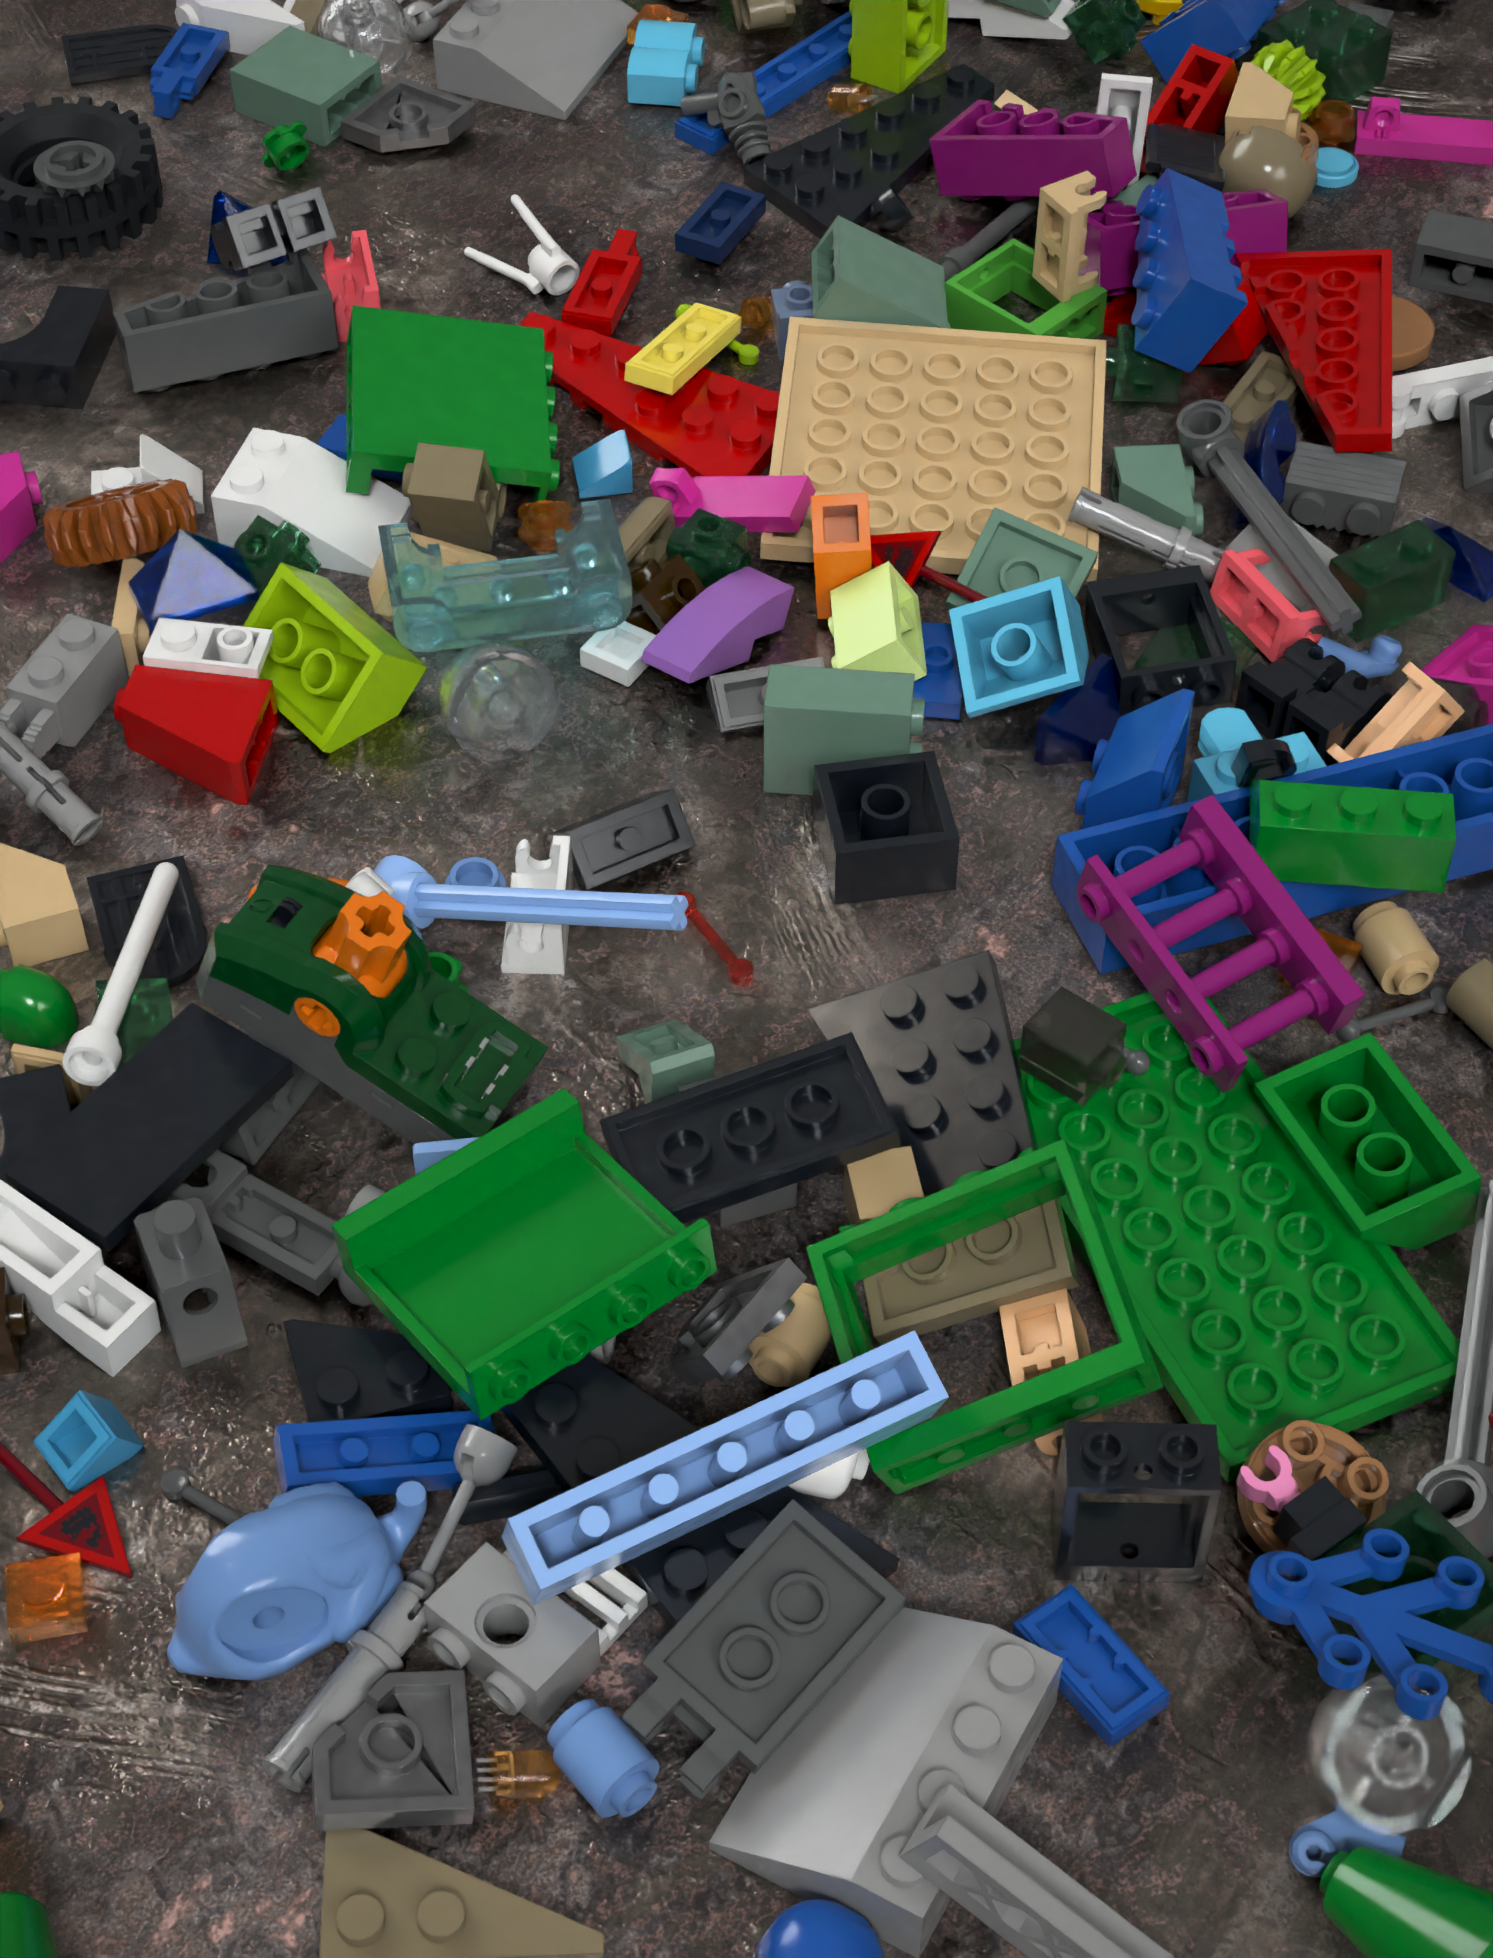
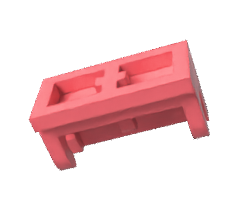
M366 230L352 231L350 241L352 254L346 258H338L334 255L335 248L332 240L325 241L322 248L325 273L321 275L331 291L338 343L347 342L352 305L381 309L379 289Z
M1233 549L1223 552L1210 594L1213 602L1272 663L1283 657L1285 652L1300 639L1309 638L1318 644L1323 636L1321 634H1313L1310 629L1317 625H1326L1316 609L1299 612L1255 567V565H1264L1270 562L1271 558L1261 549H1251L1237 553Z

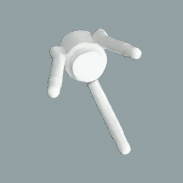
M516 194L512 195L510 198L511 203L541 243L529 254L528 265L530 272L527 274L471 247L464 249L465 256L524 284L533 294H538L543 289L551 295L559 296L565 294L575 285L579 277L580 268L578 264L554 241L522 199Z

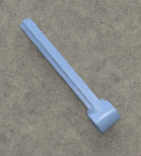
M398 855L385 856L374 869V872L394 889L391 897L405 905L403 914L420 929L429 927L435 918L683 931L688 923L684 913L689 904L684 895L436 884L434 878L418 863Z

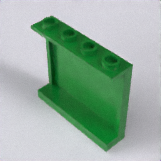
M352 305L346 344V492L368 494L372 469L404 472L407 463H414L419 442L485 450L495 482L532 486L534 512L543 513L547 492L557 491L560 474L559 459H551V455H554L556 449L558 427L557 423L549 422V419H552L555 406V387L547 386L552 376L553 352L545 351L543 328Z
M564 1088L331 1225L344 1272L481 1420L505 1405L518 1401L535 1386L565 1367L580 1362L592 1350L622 1331L635 1327L649 1314L684 1292L695 1289L706 1278L717 1272L710 1223L702 1218L689 1227L684 1226L585 1133L580 1104Z

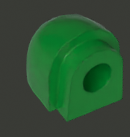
M22 964L13 967L12 970L7 968L0 970V1032L3 1033L4 1039L31 1047L49 1048L68 1041L76 1033L80 1023L76 1004L70 992L50 974Z

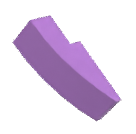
M749 566L730 573L706 588L685 605L643 650L641 661L688 684L747 662L750 659L755 639L784 629L795 587Z

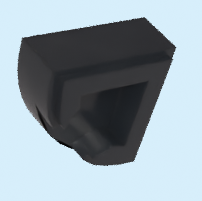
M1262 739L1242 743L1231 770L1236 777L1237 787L1244 788L1250 786L1251 779L1271 781L1294 775L1297 766L1290 747L1285 741Z

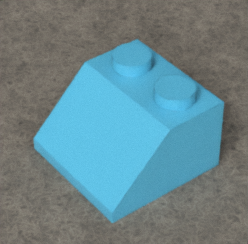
M1060 576L949 609L965 707L970 718L1083 685L1089 660V651L1079 603Z

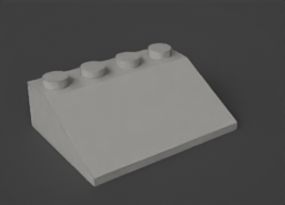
M467 0L433 39L437 90L566 120L636 33L639 21L643 20L642 15L621 0Z
M903 1607L755 1774L752 1771L750 1772L711 1837L709 1849L805 1900L825 1899L837 1901L855 1910L869 1921L872 1930L877 1933L879 1939L915 1958H920L951 1897L899 1858L937 1792L949 1784L953 1785L995 1818L1057 1702L1063 1658L995 1625Z

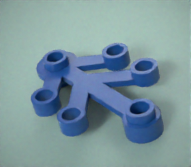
M1385 1528L1373 1529L1365 1535L1361 1549L1314 1561L1298 1553L1281 1550L1265 1553L1254 1561L1248 1578V1586L1255 1607L1263 1616L1271 1621L1285 1625L1295 1624L1318 1659V1673L1328 1685L1341 1690H1351L1359 1687L1364 1681L1371 1654L1395 1690L1394 1700L1397 1707L1411 1718L1417 1720L1433 1719L1439 1715L1448 1692L1447 1680L1434 1667L1417 1664L1405 1647L1408 1646L1478 1673L1480 1691L1484 1698L1493 1705V1645L1416 1617V1615L1447 1607L1465 1610L1477 1603L1485 1577L1482 1569L1472 1560L1461 1556L1447 1557L1440 1562L1435 1577L1362 1596L1340 1587L1370 1577L1379 1581H1393L1402 1575L1410 1549L1405 1538L1399 1533ZM1377 1552L1385 1553L1390 1557L1381 1556ZM1451 1580L1459 1581L1465 1586L1458 1585ZM1328 1616L1352 1625L1361 1640L1351 1635L1338 1634ZM1335 1659H1344L1350 1662L1352 1665L1350 1666L1341 1664ZM1412 1688L1422 1689L1430 1696L1421 1695Z

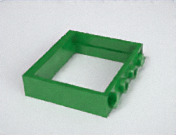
M1065 1139L1036 1151L1029 1147L1022 1151L1017 1159L988 1171L978 1170L966 1173L948 1188L924 1198L914 1197L902 1200L884 1215L860 1225L850 1224L839 1227L840 1233L806 1247L840 1363L843 1364L874 1349L854 1286L855 1282L1066 1195L1119 1343L908 1428L866 1448L873 1472L896 1495L1064 1428V1421L1079 1422L1163 1388L1086 1173Z

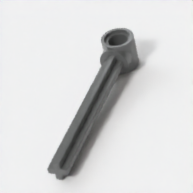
M1207 399L1193 402L1183 408L1177 417L1176 425L1184 465L1192 466L1195 476L1216 478L1332 632L1338 629L1342 634L1352 631V623L1362 618L1361 610L1243 458L1244 445L1234 432L1232 414L1229 407L1223 402Z
M1493 1179L1489 1180V1187H1480L1445 1460L1436 1463L1432 1470L1421 1479L1414 1494L1415 1508L1441 1555L1446 1558L1461 1556L1475 1563H1480L1493 1556V1469L1489 1467L1493 1431L1488 1420L1489 1414L1493 1411ZM1470 1509L1466 1514L1462 1515L1461 1517L1451 1519L1454 1516V1514L1462 1510Z

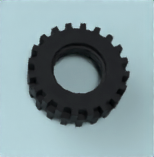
M63 97L51 98V105L37 107L35 102L31 101L24 103V111L15 115L8 110L1 112L0 249L8 252L18 246L21 248L22 257L33 259L38 252L49 253L51 261H62L64 253L79 252L80 258L83 259L92 257L91 249L104 246L109 252L120 248L119 238L127 236L135 240L142 235L141 222L147 224L155 222L157 219L155 208H162L163 189L154 138L151 136V130L147 122L139 124L137 113L130 109L119 114L117 103L107 101L101 107L94 106L92 97H80L78 103H64ZM74 140L94 142L108 148L115 157V180L104 184L103 191L101 192L89 191L84 194L83 198L79 194H71L67 198H61L58 192L50 194L45 193L41 188H33L39 184L36 183L33 170L35 160L45 150L59 143Z

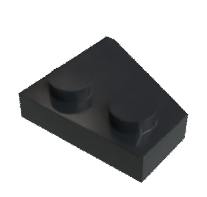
M297 1319L284 1321L286 1337L308 1422L445 1413L453 1410L451 1393L446 1381L402 1334Z

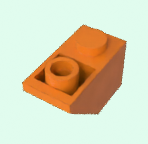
M868 493L810 496L817 621H825L832 616L831 590L872 570Z

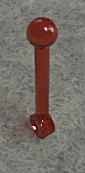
M687 891L677 893L676 895H684L687 898L689 905L684 914L728 966L730 982L737 986L749 984L753 979L752 963L746 959H738L697 910L694 895Z

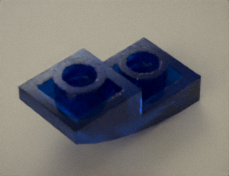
M1277 400L1252 425L1244 443L1243 456L1279 505L1284 501L1283 495L1285 491V480L1283 474L1279 471V466L1296 451V428L1291 422L1288 401ZM1237 506L1239 523L1249 524L1250 522Z

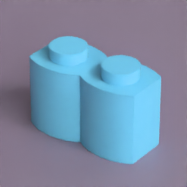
M642 19L639 21L627 69L628 103L681 106L682 97L697 93L698 66H703L705 55V38L697 37V23Z

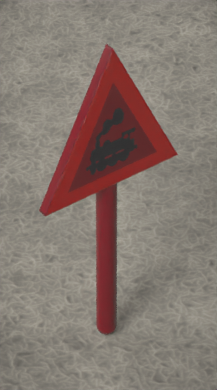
M940 530L870 535L871 560L875 568L889 561L912 589L919 576H922L971 602L989 598L925 565L942 533Z
M0 1442V1463L51 1511L46 1517L16 1537L17 1542L132 1579L104 1476H101L63 1503Z

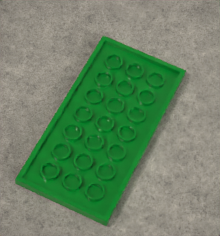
M1149 991L1081 1015L1130 1050L1146 1052L1151 1064L1148 1071L1142 1075L1130 1074L1122 1059L1068 1021L1014 1039L1038 1149L1065 1139L1083 1166L1161 1382L1188 1424H1216L1220 1472L1226 1483L1237 1479L1246 1458L1262 1440L1276 1430L1296 1420H1308L1348 1433L1454 1389L1460 1342L1390 1246L1361 1240L1255 1094L1254 1083L1267 1077L1247 1050L1243 1052L1249 1060L1235 1087L1223 1093L1212 1077L1203 1075L1197 1069L1191 1059L1188 1044ZM1209 997L1205 999L1226 1029H1229L1230 1026ZM1066 1195L1059 1198L1068 1237L1096 1279Z

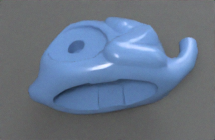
M416 1481L403 1482L397 1488L396 1505L393 1511L375 1517L366 1503L357 1499L353 1492L339 1483H317L283 1492L272 1499L267 1509L251 1512L229 1524L213 1537L189 1578L175 1596L176 1626L167 1648L170 1664L181 1674L261 1681L286 1673L335 1642L346 1644L356 1631H366L396 1593V1588L404 1581V1574L400 1563L403 1554L420 1529L426 1512L427 1494L425 1487Z

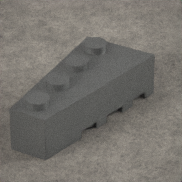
M307 248L289 253L290 261L271 267L269 261L248 267L249 275L233 281L223 280L219 275L201 281V285L197 287L195 294L187 297L182 293L172 291L113 312L123 367L134 393L141 391L160 392L168 389L173 384L196 379L210 381L219 378L224 373L247 368L260 370L271 366L274 362L297 357L303 359L315 358L324 351L338 349L339 343L331 291Z

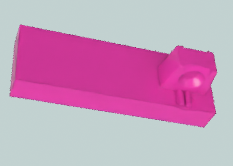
M1372 96L1367 110L1357 111L1354 154L1493 165V121L1401 114L1399 98Z
M679 467V469L656 468L649 482L654 497L671 500L677 532H798L811 503L810 496H814L816 492L808 475L695 476L691 478L685 468Z

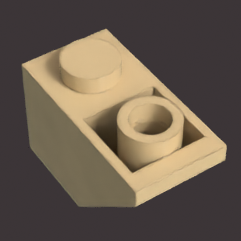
M0 843V948L8 946L14 967L19 964L29 967L89 950L79 907L65 865Z

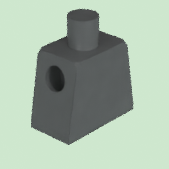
M191 1197L185 1200H170L161 1204L155 1210L138 1215L133 1222L143 1266L181 1369L248 1346L230 1270L202 1199ZM200 1288L203 1289V1293L207 1292L208 1307L197 1311L185 1308L184 1300L191 1292Z

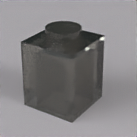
M1061 986L1023 1025L1019 1061L1020 1069L1080 1105L1085 1106L1101 1087L1110 1089L1121 1077L1128 1061V1056L1123 1053L1127 1024Z

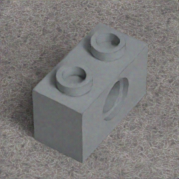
M485 1542L424 1602L429 1632L427 1642L437 1658L452 1670H461L464 1667L483 1682L486 1694L502 1711L512 1716L521 1712L539 1728L601 1665L598 1627L558 1596L551 1597L534 1606L514 1563L488 1542ZM505 1634H517L523 1637L519 1641L508 1645L493 1642L496 1638Z

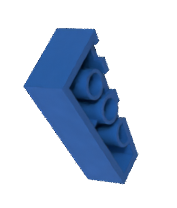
M1182 0L1183 5L1176 12L1169 13L1159 23L1161 27L1148 33L1140 43L1167 84L1192 44L1234 60L1241 57L1252 47L1249 42L1264 31L1262 25L1277 14L1274 9L1286 0Z
M1167 168L1154 186L1149 184L1145 187L1136 207V213L1140 215V228L1134 246L1135 250L1138 251V267L1133 278V286L1137 288V299L1131 318V323L1135 325L1134 350L1191 373L1247 306L1248 301L1246 293L1236 289L1242 281L1240 268L1230 264V259L1236 250L1234 241L1225 237L1230 225L1222 192Z

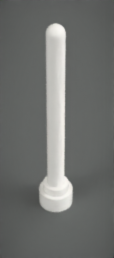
M163 862L154 869L92 1024L76 1032L71 1037L62 1059V1065L65 1072L78 1083L87 1086H100L118 1068L122 1057V1049L116 1034L179 877L178 869L172 863Z

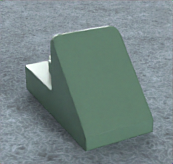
M677 1019L615 1037L621 1061L639 1076L645 1104L677 1093V1086L714 1077L715 1053L712 1042Z

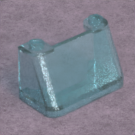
M610 499L581 502L582 516L576 527L567 533L565 528L554 530L556 554L442 567L439 543L428 544V549L418 545L411 538L407 522L378 526L386 598L397 640L405 648L415 652H434L598 632L617 627L631 613L633 603L632 583Z

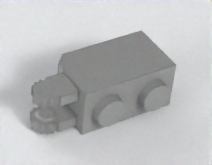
M67 613L5 687L8 702L0 710V721L18 738L24 733L23 738H21L23 744L39 759H42L55 743L67 747H75L115 698L118 689L123 687L129 680L118 628Z

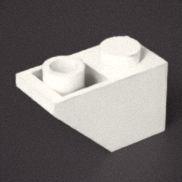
M159 617L143 654L144 666L258 679L274 639L273 630Z

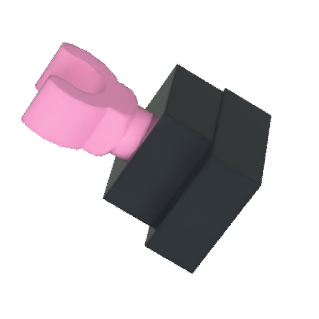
M1274 1445L1269 1447L1264 1462L1273 1471L1276 1479L1272 1481L1260 1480L1248 1466L1241 1467L1236 1480L1241 1493L1249 1500L1264 1503L1270 1510H1276L1280 1514L1273 1532L1285 1544V1551L1298 1553L1314 1561L1346 1553L1356 1546L1367 1523V1519L1348 1497L1345 1498L1326 1476L1300 1493L1296 1480L1291 1476V1461L1284 1451Z

